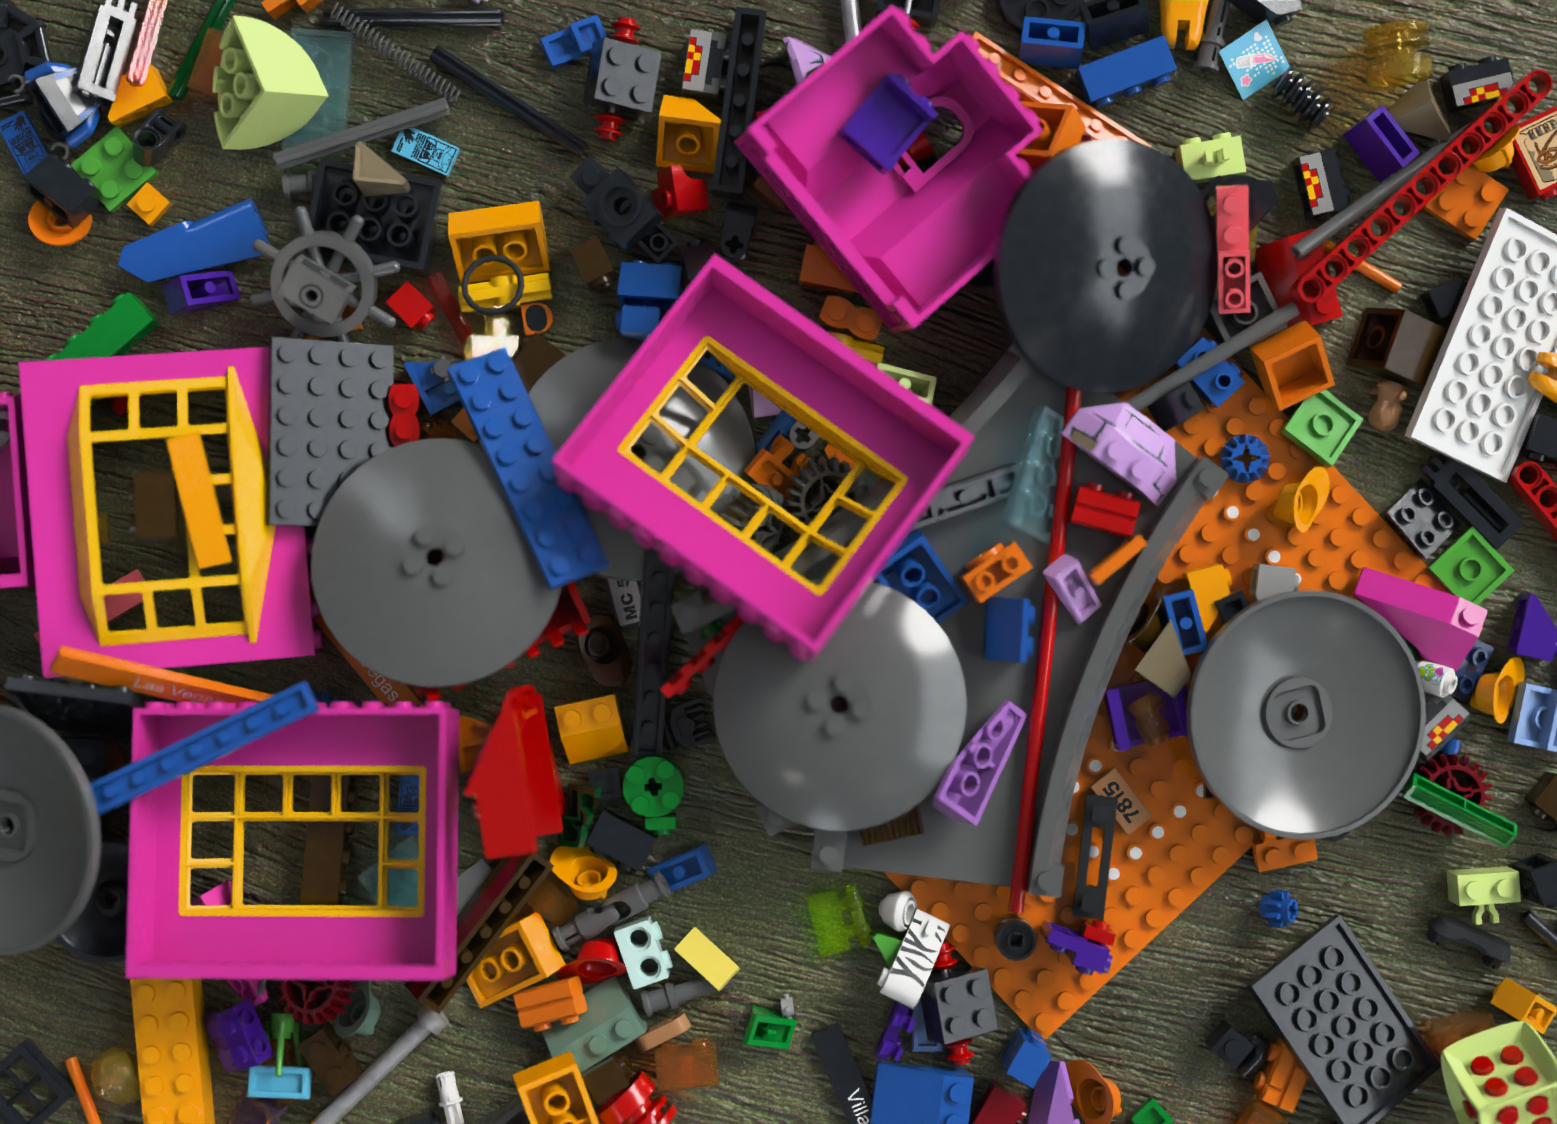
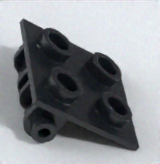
M1422 478L1394 505H1390L1382 511L1385 515L1384 520L1388 521L1394 529L1398 528L1395 533L1397 535H1404L1401 540L1403 542L1407 541L1406 544L1413 550L1414 556L1418 555L1424 560L1460 525Z

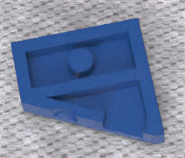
M455 360L450 362L452 364H459L467 360ZM437 361L406 362L403 365L432 417L461 402L451 380L443 382V378L437 374H431V368H434Z

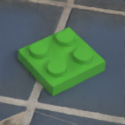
M118 126L71 164L82 179L88 178L98 190L97 197L112 213L130 200L146 182L150 183L159 175L153 166H141L134 160L133 142Z
M1324 390L1300 401L1280 432L1326 468L1334 465L1364 419L1327 390Z
M1469 526L1426 567L1449 594L1461 597L1476 605H1479L1515 571L1474 526Z

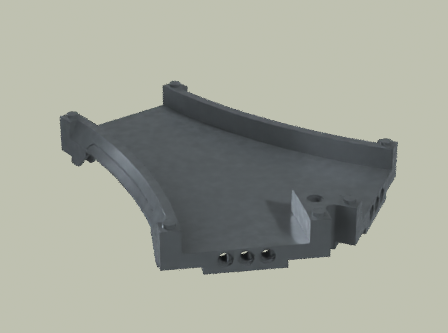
M1012 342L1005 353L974 388L972 393L948 417L974 435L975 438L967 456L946 484L1015 462L1019 467L1024 493L918 529L969 601L965 606L938 624L946 634L957 655L966 690L965 726L954 760L1005 700L1012 702L1026 713L1027 718L977 826L952 820L932 806L934 796L941 784L940 781L918 803L924 834L863 846L859 829L825 830L813 828L810 868L842 872V867L1011 887L1046 581L1043 571L1047 568L1062 439L1060 433L1063 430L1067 386L1050 379L1038 371L1018 350L1014 342ZM1084 390L1082 392L1081 408L1122 403L1121 400L1111 393H1097ZM1175 442L1176 483L1158 507L1076 446L1069 514L1077 487H1085L1086 482L1104 486L1103 492L1115 495L1116 490L1134 494L1133 500L1141 502L1132 536L1140 534L1148 544L1102 583L1091 585L1102 606L1080 625L1076 623L1059 599L1026 891L1032 895L1057 898L1061 896L1065 868L1061 863V857L1070 815L1069 810L1086 744L1099 705L1125 640L1162 567L1204 502L1213 499L1229 476L1228 473L1205 456L1197 458L1177 442ZM882 477L853 501L875 511L895 483ZM843 508L827 519L817 533L846 548L849 547L851 540L858 535L868 520ZM1068 523L1064 554L1076 558L1086 574L1127 539ZM799 539L773 554V556L782 562ZM1009 541H1015L1033 567L991 596L1030 599V605L1035 607L1034 624L1028 625V636L1033 637L1032 656H1027V663L983 659L986 600L982 603L976 602L959 578L961 574L967 571L965 565L998 542L1005 545ZM810 542L790 568L808 581L824 579L840 557ZM875 578L873 582L879 583L877 578ZM709 588L670 606L682 635L685 634L693 655L697 654L716 635L714 634L708 639L705 637L700 638V628L714 620H721L723 622L721 628L723 629L737 615L736 612L738 611L730 603L723 605L711 596L712 590ZM721 649L712 657L715 663L702 674L713 702L716 677L724 655ZM835 695L830 701L831 703L837 697L849 706L848 699L840 695ZM755 798L757 810L769 837L798 824L770 810Z

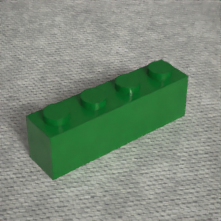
M130 292L127 294L122 293L110 303L112 307L104 314H97L88 322L87 325L89 327L84 332L71 336L64 345L66 347L60 353L52 354L44 361L124 356L159 326L161 322L137 295Z

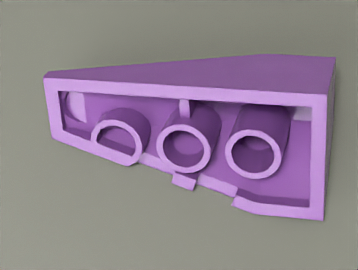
M1005 700L949 766L934 796L932 806L952 820L977 826L1027 718V714L1012 702Z
M1050 1060L1046 1070L1039 1077L1035 1085L1027 1124H1080L1079 1119H1074L1071 1109L1074 1097L1065 1061Z

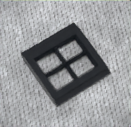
M29 1037L0 1062V1077L6 1073L21 1089L10 1100H7L0 1092V1119L5 1124H42L76 1093L75 1088ZM22 1057L37 1073L26 1085L10 1069ZM41 1079L57 1095L46 1106L30 1091ZM24 1094L40 1110L28 1122L13 1106Z

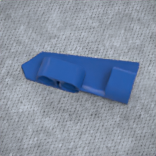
M249 198L195 222L191 220L184 221L123 246L118 266L148 283L264 256L255 251L252 244L255 240L260 239L270 245L267 239L269 235L257 206Z

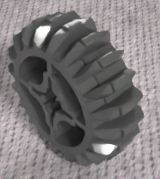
M820 456L818 465L811 459L808 460L809 468L807 470L802 466H798V471L801 475L798 478L790 476V480L795 485L786 487V492L792 495L785 499L786 505L791 507L788 513L806 526H809L814 518L807 513L821 511L826 504L823 502L825 500L824 489L829 493L827 495L829 500L840 485L837 482L828 484L824 481L823 477L838 476L845 479L852 469L847 461L843 460L839 463V459L833 456L828 462L824 456ZM858 477L845 494L846 498L853 501L866 491L864 488H860L865 484L861 477ZM813 484L812 492L806 496L809 487ZM839 506L835 507L827 519L840 511Z
M760 483L757 485L750 484L751 487L788 512L783 495L779 494L777 490ZM740 492L739 495H733V501L730 504H726L727 509L720 516L728 524L742 532L760 509V505ZM768 514L749 539L767 552L772 553L774 545L779 544L780 536L785 534L783 528L786 524L774 515Z

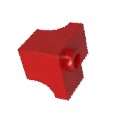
M670 165L656 172L659 188L651 192L653 204L665 216L661 221L677 217L695 216L710 209L705 179H692L688 177L683 171L682 165Z

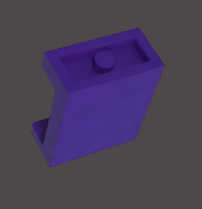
M890 72L882 79L837 132L843 140L882 175L892 170L902 154L925 127L938 116L933 110L935 108L933 103L923 95L918 96L910 89L911 83L899 73L895 75L893 72Z
M1147 680L1106 688L1103 697L1116 750L1124 751L1131 749L1132 746L1178 736H1188L1187 710L1184 698L1188 697L1186 684L1175 698Z

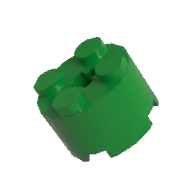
M663 754L662 756L638 758L629 767L623 779V794L627 804L634 812L645 817H661L672 812L679 805L685 790V777L681 767L673 759ZM650 778H655L656 783L662 784V787H659L656 793L646 786V784L650 783Z

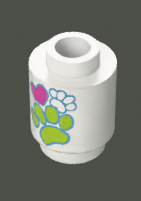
M1426 660L1421 662L1415 661L1420 672L1424 692L1445 698L1449 693L1452 694L1455 691L1458 678L1455 676L1454 669Z

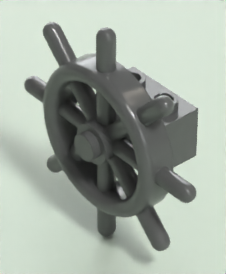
M299 206L295 209V216L302 235L293 239L281 251L260 239L253 242V249L274 261L270 275L271 290L251 295L249 302L255 307L275 302L280 313L294 326L289 338L303 339L305 333L319 337L335 336L337 342L350 343L347 333L360 325L367 316L387 328L395 326V318L377 308L374 304L378 291L377 278L399 272L400 264L397 261L373 265L367 253L354 242L364 224L361 216L355 215L352 217L343 235L331 231H314L307 209ZM319 246L335 250L326 267ZM307 249L309 258L301 254L298 258L293 259L299 251ZM346 257L357 269L338 274ZM361 282V298L353 294L357 287L353 283ZM347 304L356 309L351 315L342 319L341 315Z

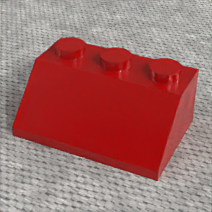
M1317 228L1250 250L1256 272L1262 273L1278 308L1292 302L1289 294L1292 284L1325 255L1322 244L1301 259L1294 257L1290 249L1292 245ZM1326 263L1325 272L1331 277L1328 264ZM1304 283L1302 292L1304 296L1311 298L1313 290L1311 286ZM1335 287L1321 300L1309 306L1301 307L1295 304L1299 315L1286 322L1287 328L1305 320L1313 327L1342 317L1343 314Z

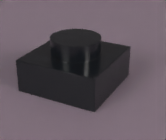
M619 766L588 771L589 783L601 787L599 801L623 797Z

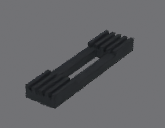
M1086 794L1072 911L1073 916L1095 919L1104 918L1117 797ZM1093 827L1104 828L1098 886L1096 887L1086 885Z

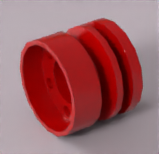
M642 1070L631 1077L629 1086L612 1095L596 1112V1117L602 1124H669L677 1113V1107L673 1103L663 1107L667 1101L665 1094H661L653 1100L649 1099L656 1085Z

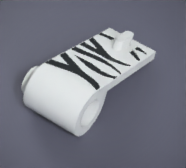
M917 909L894 963L890 969L884 967L879 976L877 985L881 986L880 993L914 1009L926 985L950 924Z

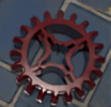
M1453 753L1448 756V759L1445 754H1438L1437 762L1432 758L1429 759L1427 762L1428 769L1423 766L1417 767L1418 772L1422 774L1421 777L1431 782L1438 777L1439 786L1447 790L1449 788L1456 790L1455 794L1465 799L1471 797V802L1490 811V808L1485 806L1484 803L1485 800L1492 801L1493 796L1485 794V791L1493 786L1491 783L1482 782L1488 774L1484 771L1478 772L1480 768L1479 763H1470L1469 757L1463 755L1459 758L1457 754ZM1451 770L1462 772L1470 785H1458L1456 778L1451 774ZM1409 802V805L1411 806H1419L1413 802ZM1421 806L1413 812L1415 817H1423L1421 824L1425 827L1431 825V831L1438 833L1441 829L1443 834L1450 836L1453 830L1458 835H1462L1464 832V828L1439 817L1437 814Z
M282 979V985L275 988L277 991H283V995L278 1001L287 1003L285 1012L293 1013V1019L296 1021L303 1020L305 1024L316 1023L317 1025L325 1024L326 1020L334 1021L337 1019V1014L346 1012L344 1004L354 1002L349 996V992L358 990L356 987L351 986V980L355 979ZM309 980H316L318 983L325 984V986L316 985L314 982H309ZM332 990L327 1001L321 1005V1001L325 1000L326 994Z

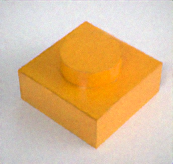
M146 182L126 205L153 227L173 204L151 184Z

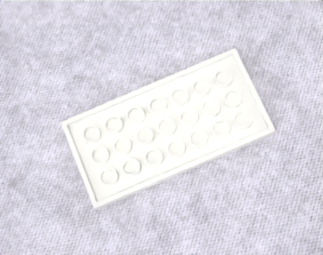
M1499 208L1404 435L1498 482L1507 483L1543 396L1527 381L1530 372L1546 375L1548 370L1538 365L1535 359L1539 352H1553L1557 354L1556 234L1508 208Z

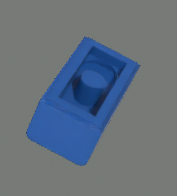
M704 843L647 868V872L650 878H652L655 872L660 871L672 892L713 875L717 871V867L707 845Z

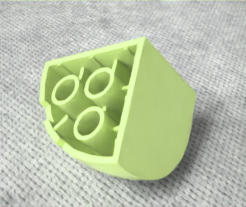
M232 16L219 44V48L223 50L220 67L214 66L212 93H218L219 112H214V119L223 149H253L278 142L301 129L319 110L328 98V94L314 63L292 38L266 22L250 17Z

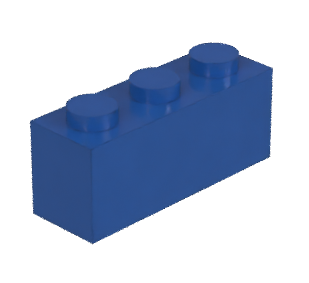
M1163 35L1080 66L1074 75L1084 102L1090 106L1096 105V108L1100 109L1114 102L1113 98L1124 94L1125 98H1129L1141 93V87L1153 84L1155 88L1170 82V77L1177 68L1166 38Z

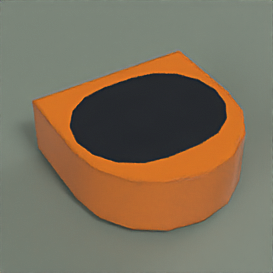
M531 303L520 306L526 336H533L535 332L537 334L545 333L552 327L554 316L547 305Z

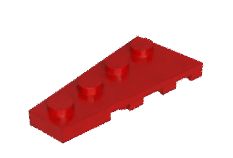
M736 615L660 689L669 699L675 692L680 696L693 684L690 678L697 671L703 674L715 663L712 657L720 649L725 653L728 644L744 620Z

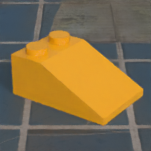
M536 911L508 925L466 981L481 1009L550 976L566 964L539 911Z

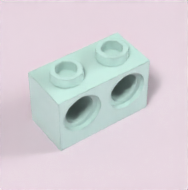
M650 915L615 927L614 935L634 990L669 978V968H672L673 964L668 950L662 951L659 940L663 939L657 921L652 922ZM635 930H643L648 936V941L638 944L633 941L631 934ZM645 959H653L657 962L658 969L654 972H647L642 968L641 963Z

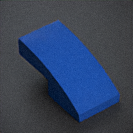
M597 14L570 24L568 29L540 38L539 43L552 70L590 54L593 42L608 37Z

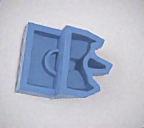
M1519 682L1507 737L1508 742L1557 752L1556 689Z

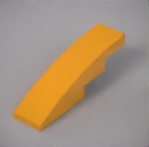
M194 432L167 438L173 469L199 569L231 562V554L223 529V521L200 433Z

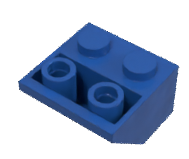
M989 597L986 599L983 659L1027 663V656H1032L1033 637L1028 636V625L1034 624L1035 607L1030 605V599Z

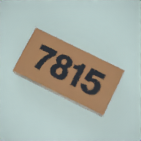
M1114 767L1090 785V788L1097 796L1117 797L1115 820L1127 835L1152 817Z

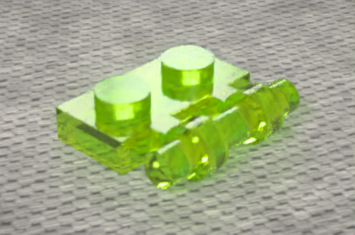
M856 885L845 887L847 898L838 900L836 889L806 896L821 957L850 950L848 937L857 936L860 947L871 944L869 932H871L870 924L865 921L862 909L864 901L862 895L858 894ZM850 909L854 925L845 927L841 911Z

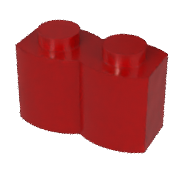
M392 384L388 397L389 407L393 414L390 421L389 434L393 445L396 447L420 440L421 428L416 417L420 407V397L415 384Z

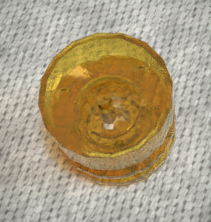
M1416 20L1391 21L1371 27L1362 33L1363 41L1369 44L1364 47L1365 55L1379 57L1365 65L1368 87L1390 88L1420 83L1433 77L1431 55L1417 53V51L1430 45L1429 37H1425L1429 33L1428 22Z

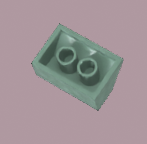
M618 976L609 977L584 993L588 1009L586 1012L578 1015L579 1021L561 1025V1021L557 1020L551 1022V1028L542 1030L553 1058L571 1051L578 1069L582 1073L646 1033L648 1024Z

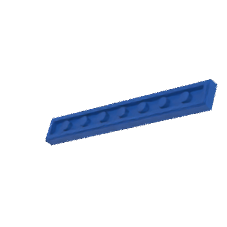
M303 681L90 783L98 816L319 711L320 709L308 682Z

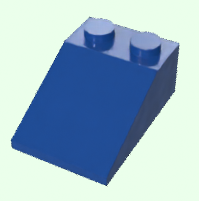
M919 529L910 531L876 577L880 584L894 589L913 600L937 624L969 603Z
M877 1061L870 1123L968 1124L974 1077L966 1069Z

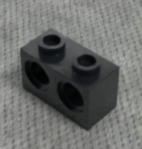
M1537 853L1511 863L1512 869L1519 871L1520 890L1524 898L1541 906H1546V908L1557 907V859Z

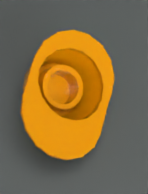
M1512 126L1472 164L1482 172H1492L1500 168H1507L1512 163L1514 155L1512 142L1520 132L1519 126ZM1492 128L1486 129L1488 133L1492 134ZM1466 143L1462 150L1466 154H1470V147Z
M1320 466L1312 468L1301 482L1285 485L1273 510L1274 517L1295 525L1296 529L1301 533L1308 531L1328 497L1330 480L1325 468Z
M1513 657L1509 659L1501 672L1482 675L1472 693L1470 706L1483 713L1493 715L1495 721L1502 724L1516 700L1519 682H1524L1525 669L1521 658Z
M586 845L583 848L559 846L551 854L550 862L554 865L552 872L569 885L576 897L582 900L599 899L602 901L606 898L609 887L612 886L617 877V870L612 862L590 851V847Z

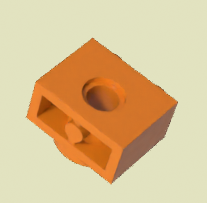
M1009 541L1005 545L998 542L965 565L967 571L961 574L959 578L974 600L982 603L1033 567L1015 541Z

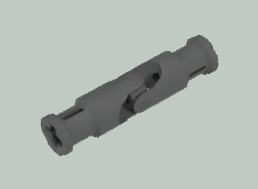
M657 871L651 879L641 884L635 883L604 900L600 905L588 908L577 914L575 920L562 927H553L552 932L561 950L567 952L570 950L571 945L582 939L589 940L604 931L607 926L618 924L647 909L649 903L662 896H671L672 893L668 882L663 874ZM618 902H625L630 906L629 909L621 914Z

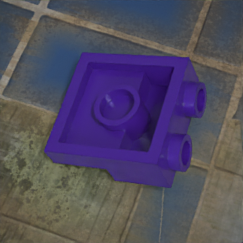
M1043 921L1040 933L1045 938L1046 943L1050 944L1049 947L1051 949L1065 953L1070 959L1071 964L1075 966V970L1088 975H1093L1094 971L1101 974L1109 971L1112 955L1109 954L1110 949L1106 944L1085 938L1080 932Z
M250 999L214 1011L203 1017L207 1031L214 1042L227 1073L256 1066L275 1055Z

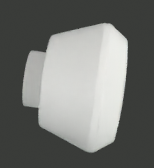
M909 891L890 893L879 904V915L882 916L883 922L897 932H904L909 928L917 910L916 899Z

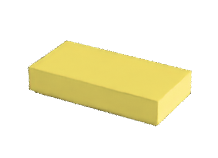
M696 927L674 948L687 963L718 991L740 970L728 956Z

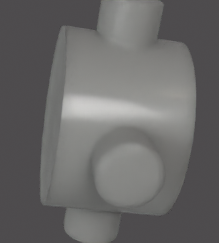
M785 993L783 998H780L782 1017L786 1016V1018L792 1019V1015H795L793 997H789V994Z

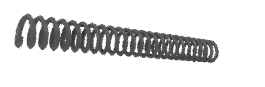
M339 2L335 3L330 13L331 19L335 18V22H340V25L345 26L346 30L351 29V34L356 33V37L361 36V41L366 40L367 45L371 44V48H376L377 52L381 51L382 56L386 55L387 59L392 60V63L397 62V66L402 65V70L407 69V73H412V77L417 76V81L422 80V84H427V88L432 87V91H437V94L442 95V98H447L448 103L453 100L456 102L461 89L451 98L456 86H453L447 93L451 82H448L441 91L446 78L436 87L441 75H438L431 83L436 74V71H434L426 80L431 68H428L421 76L426 65L423 64L416 72L421 63L420 60L410 70L416 59L415 57L405 66L410 53L400 62L405 49L395 58L400 49V46H398L390 55L395 42L385 51L390 42L389 38L380 47L385 35H382L374 45L380 31H377L375 36L369 41L375 28H372L364 37L370 25L367 24L359 33L365 23L362 20L354 30L359 17H356L349 26L354 13L344 22L349 9L339 18L340 13L344 9V6H341L333 16L335 9L339 5Z

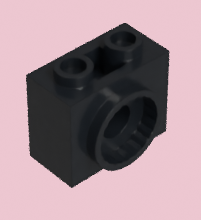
M618 168L581 202L588 209L585 215L596 226L601 224L608 232L605 235L606 239L616 249L621 247L630 251L665 218L626 172ZM629 200L631 202L630 211L622 215L620 206L624 201Z

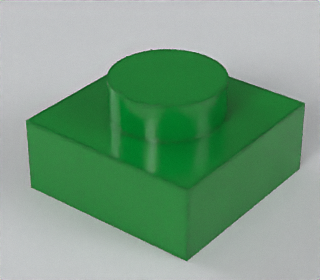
M677 813L666 814L661 817H645V830H652L653 835L671 834L670 829H676Z
M1152 1096L1129 1116L1135 1124H1171L1174 1121Z

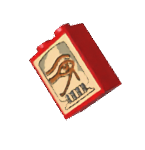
M1557 106L1516 125L1519 126L1520 132L1512 142L1514 155L1511 165L1528 200L1539 196L1541 201L1557 194Z

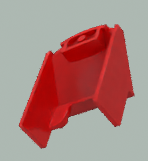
M529 684L512 687L506 694L464 791L463 797L476 795L477 800H474L473 809L476 819H480L485 855L488 859L533 853L537 851L536 836L561 833L563 831L543 698L541 694L536 695V688Z

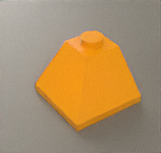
M664 95L659 113L656 166L666 168L670 165H682L683 170L714 174L721 120L695 99Z

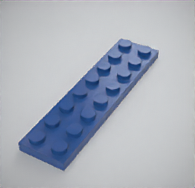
M503 347L448 367L447 373L550 591L607 569L609 562L575 491L570 494L556 483L558 479L554 475L552 460L557 454L506 348Z

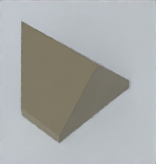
M1426 74L1390 106L1388 112L1403 131L1449 141L1451 135L1448 121Z
M361 141L356 144L353 180L363 196L409 192L411 187L402 175Z
M1170 620L1138 664L1135 672L1175 698L1193 673L1188 668L1172 620Z

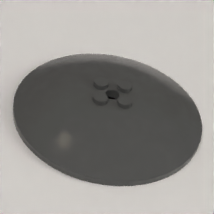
M816 579L810 582L820 585L824 579ZM873 582L813 663L807 659L805 662L798 660L789 652L791 647L781 640L776 643L769 639L762 632L764 628L755 621L752 624L746 621L742 623L728 644L720 662L714 690V717L719 742L730 767L743 786L757 800L775 813L798 824L825 830H856L879 825L902 815L921 802L938 785L952 764L961 743L966 719V690L961 666L953 646L937 622L922 607L900 592ZM835 695H843L848 699L849 707L844 713L838 714L832 711L830 701Z

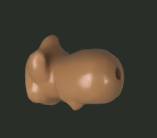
M1383 379L1376 384L1377 387L1369 390V394L1378 398L1369 411L1368 421L1376 430L1387 432L1397 427L1403 411L1401 403L1410 394V390L1399 383Z

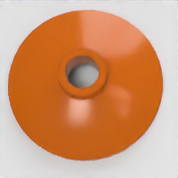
M36 201L29 211L28 223L33 235L41 242L51 246H68L77 243L87 235L92 225V215H88L74 228L67 224L57 226L65 222Z

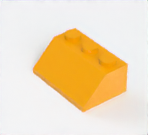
M539 201L448 213V236L460 284L464 272L471 263L483 256L489 255L509 258L518 265L523 275L550 271L545 226ZM497 261L485 262L476 267L470 275L468 283L516 274L505 263Z

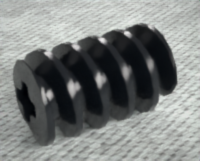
M1292 64L1270 87L1274 88L1271 98L1275 99L1282 95L1283 98L1279 106L1283 108L1291 104L1292 107L1289 115L1292 116L1300 112L1301 115L1298 123L1301 124L1309 120L1310 123L1306 131L1311 132L1321 124L1335 107L1329 109L1332 101L1330 97L1320 101L1323 93L1321 89L1310 92L1314 84L1312 80L1302 84L1305 76L1303 72L1293 76L1296 66Z

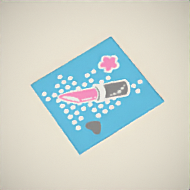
M1267 19L1219 51L1243 100L1282 75L1290 67Z

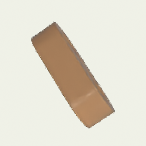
M681 1012L647 1028L646 1033L634 1039L639 1051L644 1052L685 1032L691 1027V1024L685 1012Z

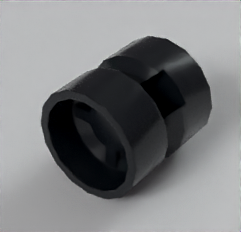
M1008 914L999 918L994 924L992 931L993 940L1004 957L1013 961L1026 959L1033 953L1037 943L1036 934L1022 916Z

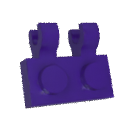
M895 1000L874 1050L875 1058L887 1062L889 1056H892L894 1060H900L904 1049L900 1046L901 1038H898L901 1028H904L907 1032L911 1033L916 1022L912 1018L913 1011L910 1010V1007Z

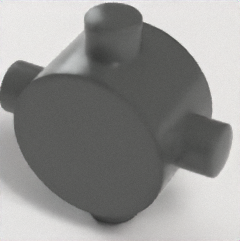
M441 355L434 368H431V374H437L443 378V382H449L448 367L456 365V363L452 364L445 359V355Z

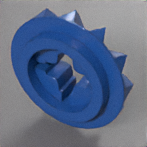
M1242 434L1226 442L1221 451L1220 462L1222 469L1229 474L1228 477L1239 483H1250L1260 479L1268 470L1271 457L1268 454L1267 445L1258 437ZM1245 445L1248 455L1257 457V459L1248 462V467H1244V463L1241 461L1233 460V458L1243 455Z

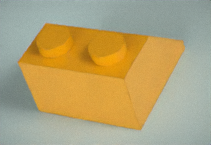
M617 692L559 704L554 707L560 737L569 764L629 752Z

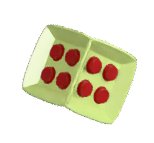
M1518 1021L1499 1025L1458 1040L1442 1050L1441 1067L1445 1087L1459 1124H1557V1060L1541 1036L1529 1023Z

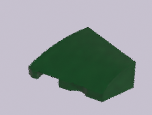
M568 783V814L561 815L563 831L558 833V845L574 848L585 847L600 799L601 787L584 783Z

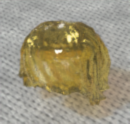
M115 1047L101 1052L91 1064V1080L95 1093L104 1100L115 1104L136 1103L137 1098H141L136 1054L129 1051L124 1052L122 1048Z

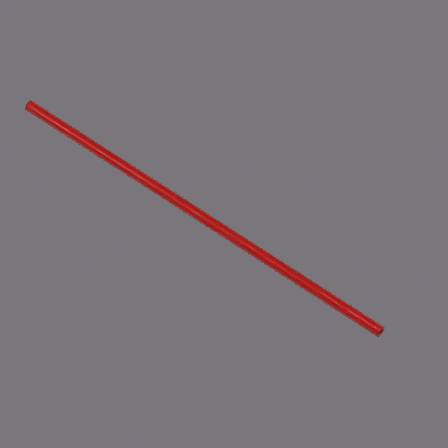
M1067 386L1063 429L1078 408H1081L1083 390ZM1063 435L1061 439L1047 567L1065 552L1076 445ZM1047 579L1044 589L1008 911L1015 913H1024L1059 597Z

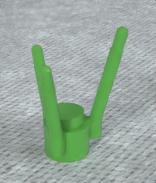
M271 1013L270 1021H265L264 1032L268 1041L271 1032L272 1038L277 1039L275 1073L277 1077L282 1075L284 1040L291 1039V1033L297 1065L304 1067L303 1055L297 1048L301 1043L299 1036L300 1022H295L293 1014Z

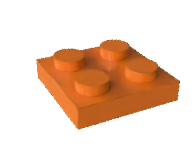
M1470 164L1422 209L1473 242L1478 238L1509 189Z

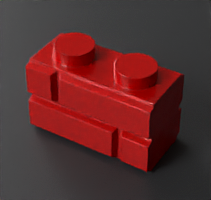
M1086 482L1085 487H1077L1068 523L1131 539L1141 502L1133 500L1134 494L1116 490L1115 495L1103 492L1104 486L1091 482Z

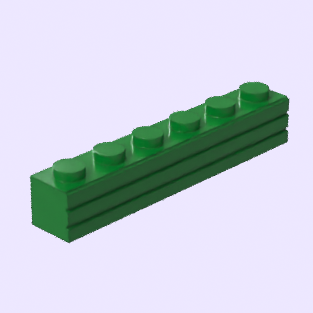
M1415 773L1404 784L1403 798L1493 842L1495 845L1507 849L1517 838V824Z

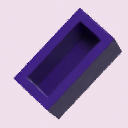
M1383 104L1360 119L1343 134L1379 182L1404 168L1420 153Z

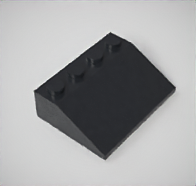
M321 159L309 211L313 230L331 231L343 235L352 217L359 215L363 218L364 224L354 242L367 253L373 265L397 261L400 264V271L397 273L428 278L435 248L442 181L399 173L408 181L411 187L408 193L363 196L353 180V164ZM319 246L322 258L330 260L335 250ZM347 257L343 261L344 263L353 264Z

